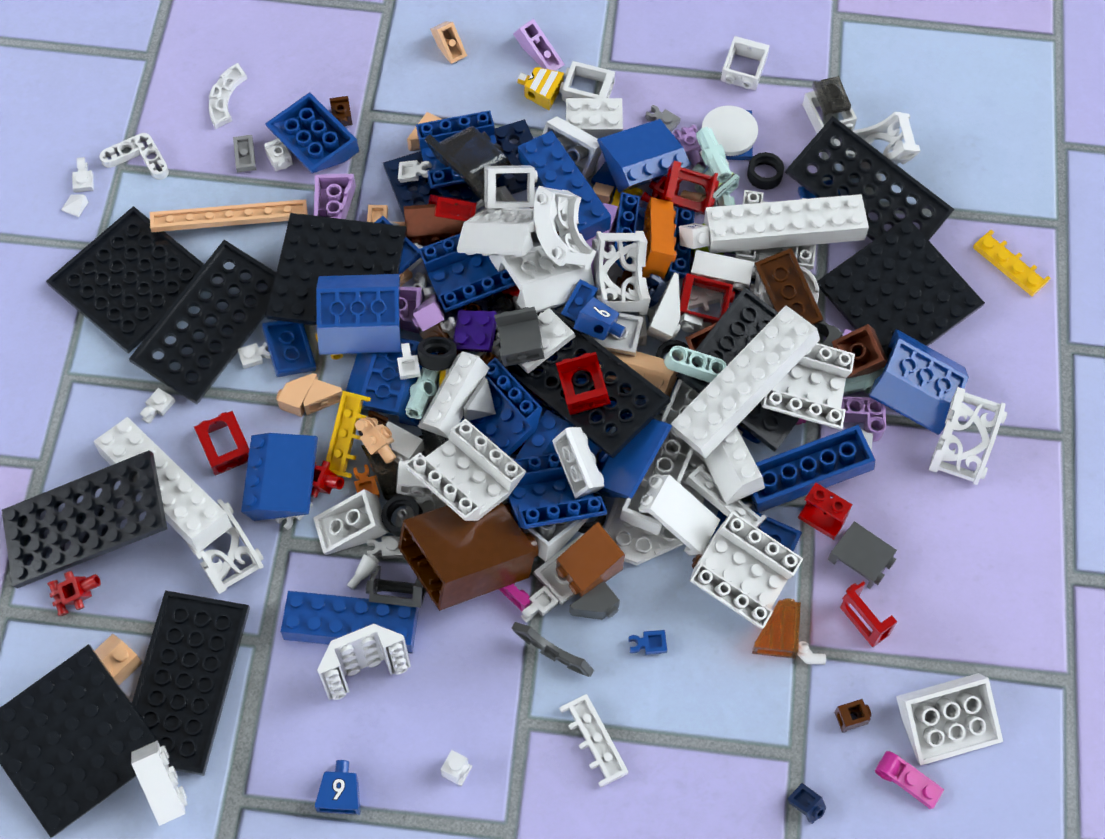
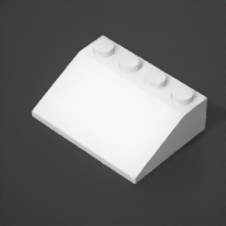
M977 673L896 696L903 724L920 766L1003 742L989 678Z

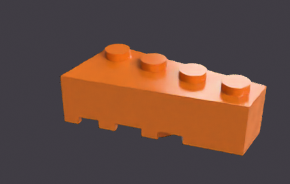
M651 197L646 207L643 232H645L648 244L646 267L642 268V278L654 274L664 279L671 262L674 263L677 251L674 250L676 245V237H674L676 211L673 210V202Z

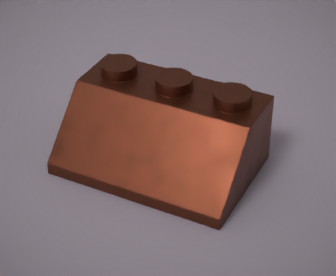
M436 204L404 206L405 226L407 227L406 237L412 243H418L421 246L431 245L460 234L464 221L435 217Z

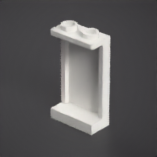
M669 474L655 477L650 484L649 491L642 498L638 510L641 513H650L687 545L684 551L689 556L703 554L720 519Z

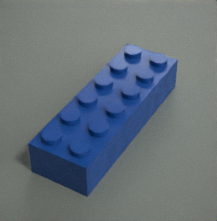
M552 130L518 146V160L522 165H531L537 171L538 179L535 182L537 188L538 186L557 190H568L582 198L579 205V224H577V228L585 241L595 237L597 231L603 233L611 228L610 213Z
M858 424L756 462L763 477L765 488L751 494L750 497L756 511L760 513L808 495L815 483L827 488L874 470L876 460Z
M288 591L280 632L284 640L329 645L332 640L376 624L402 634L405 638L408 653H413L419 612L418 607L369 602V599Z

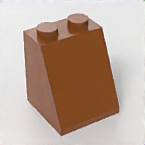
M597 522L556 559V571L561 578L567 579L570 583L571 591L575 595L579 594L582 597L603 581H608L622 571L625 554L600 523Z

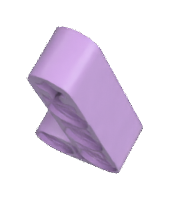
M843 397L841 408L846 410L844 422L864 423V430L867 433H873L872 441H879L886 429L885 405L872 398ZM850 408H855L857 412L852 411ZM871 427H875L879 431H874Z

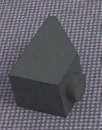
M603 581L572 603L569 613L572 616L603 620L605 617L608 616L610 618L618 612L620 600Z

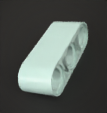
M682 346L672 347L664 359V364L668 369L709 383L718 375L713 372L712 368L720 373L727 366L722 359ZM672 356L678 357L679 361L674 360ZM692 362L697 363L699 367H695Z

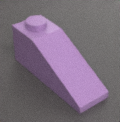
M534 19L513 33L523 50L542 68L557 71L565 65Z
M435 294L413 311L414 317H412V321L416 328L420 327L422 331L444 320V310L441 308Z

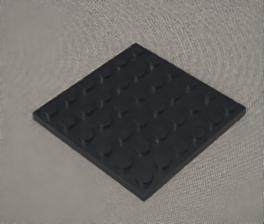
M133 206L46 280L48 286L129 354L147 337L204 263L165 231L151 232L150 219Z
M290 213L266 314L267 319L317 325L316 288L319 276L398 274L407 227Z
M908 217L817 281L819 289L855 330L867 324L875 330L887 359L892 351L888 346L896 329L929 346L985 304Z
M745 287L695 351L722 359L728 365L778 312ZM692 362L695 367H699L697 363ZM712 368L713 372L719 374L716 369ZM676 374L680 380L699 394L710 384L685 374ZM760 401L739 425L775 452L800 418L763 408Z
M89 644L0 707V765L50 838L56 836L135 778L137 775L131 764L132 752L158 741Z

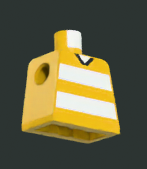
M535 67L530 76L520 73L517 83L525 86L524 95L527 99L550 110L559 94L560 85L564 82V73Z

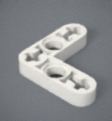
M147 133L138 134L106 148L99 156L104 167L112 168L141 155L155 179H165L169 174L166 162L151 136ZM142 141L147 143L148 147L146 149L143 143H141ZM124 148H131L129 153H122ZM149 154H156L154 159H147ZM158 164L162 171L159 172L155 165Z

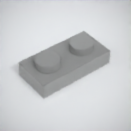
M252 135L233 137L237 173L256 170Z

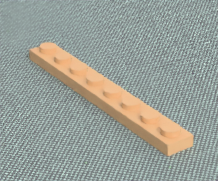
M306 199L156 211L150 212L151 232L289 221L290 213L308 215Z

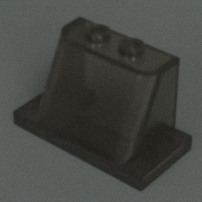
M470 126L441 142H438L430 134L424 139L434 156L445 167L453 169L483 202L484 166H512L508 158L502 153L504 150L497 143L493 144L490 142L491 138L484 131L482 133L479 132L474 126ZM496 174V180H497L502 174Z

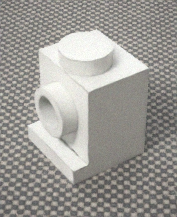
M279 139L264 144L267 157L276 172L293 165L288 149Z
M451 750L441 768V774L446 779L462 786L472 765L468 764L467 757Z

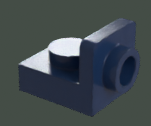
M654 274L646 277L647 286L650 287L648 289L650 296L649 308L658 304L668 285L660 276Z
M803 783L787 798L789 804L806 815L808 822L811 824L820 819L825 813L826 806L823 798Z

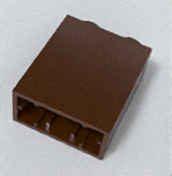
M502 502L478 521L463 520L448 505L405 519L402 523L398 549L439 611L529 578L534 558L539 553L538 545L533 535L523 533L513 518L509 504H503Z

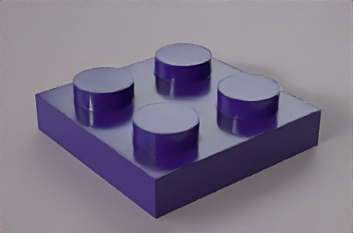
M459 310L453 339L457 351L492 352L497 326L494 315L498 313L496 311Z

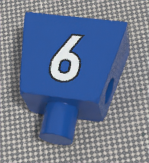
M593 297L579 312L573 329L597 339L605 340L610 333L621 338L626 327L616 323L619 312Z
M336 760L335 772H324L315 802L317 812L360 815L358 777L356 773H349V761Z

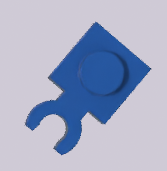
M665 630L644 631L643 638L637 635L628 637V642L634 641L637 643L636 647H630V653H638L641 649H645V655L667 653Z

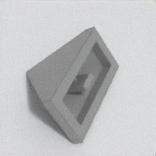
M484 377L464 406V419L468 421L496 414L488 380Z

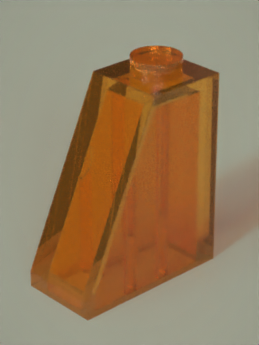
M790 598L778 601L772 615L754 643L752 654L796 658L799 647L801 602H795L794 599Z

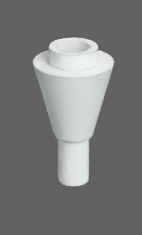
M371 553L368 556L364 554L354 577L347 586L354 590L361 580L375 572L380 561Z

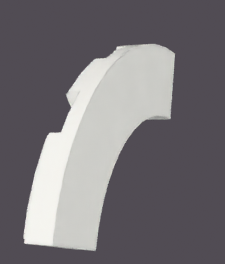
M238 63L222 73L220 79L213 85L210 91L208 109L215 129L232 121L228 112L229 98L235 88L247 80V75Z

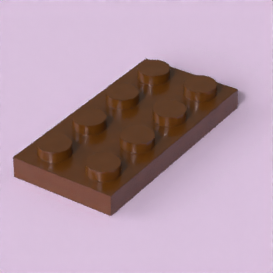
M792 248L754 263L774 310L779 313L787 305L812 325L824 320Z

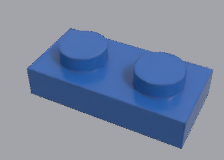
M580 279L561 315L575 323L579 312L595 297L598 288Z

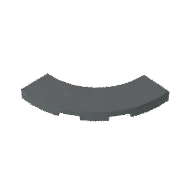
M518 622L513 624L512 630L527 644L530 645L531 643L540 649L541 654L554 662L557 659L566 665L568 669L584 676L591 677L593 674V668L585 659L574 656L550 643L531 626Z

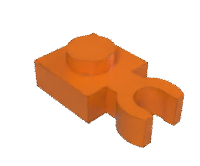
M364 465V473H358L357 468H353L354 476L358 479L354 481L357 493L365 489L379 498L380 493L375 477H369L368 465Z

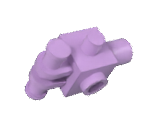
M696 126L682 127L681 131L679 129L674 130L672 134L684 147L686 155L695 167L697 164L703 166L704 161L699 154L702 149L696 139V132H698Z

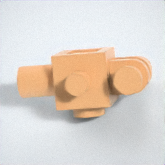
M371 417L356 421L355 428L363 433L360 440L371 455L379 453L386 464L391 463L397 458L389 447L394 442V439L388 427L383 424L378 425V420Z

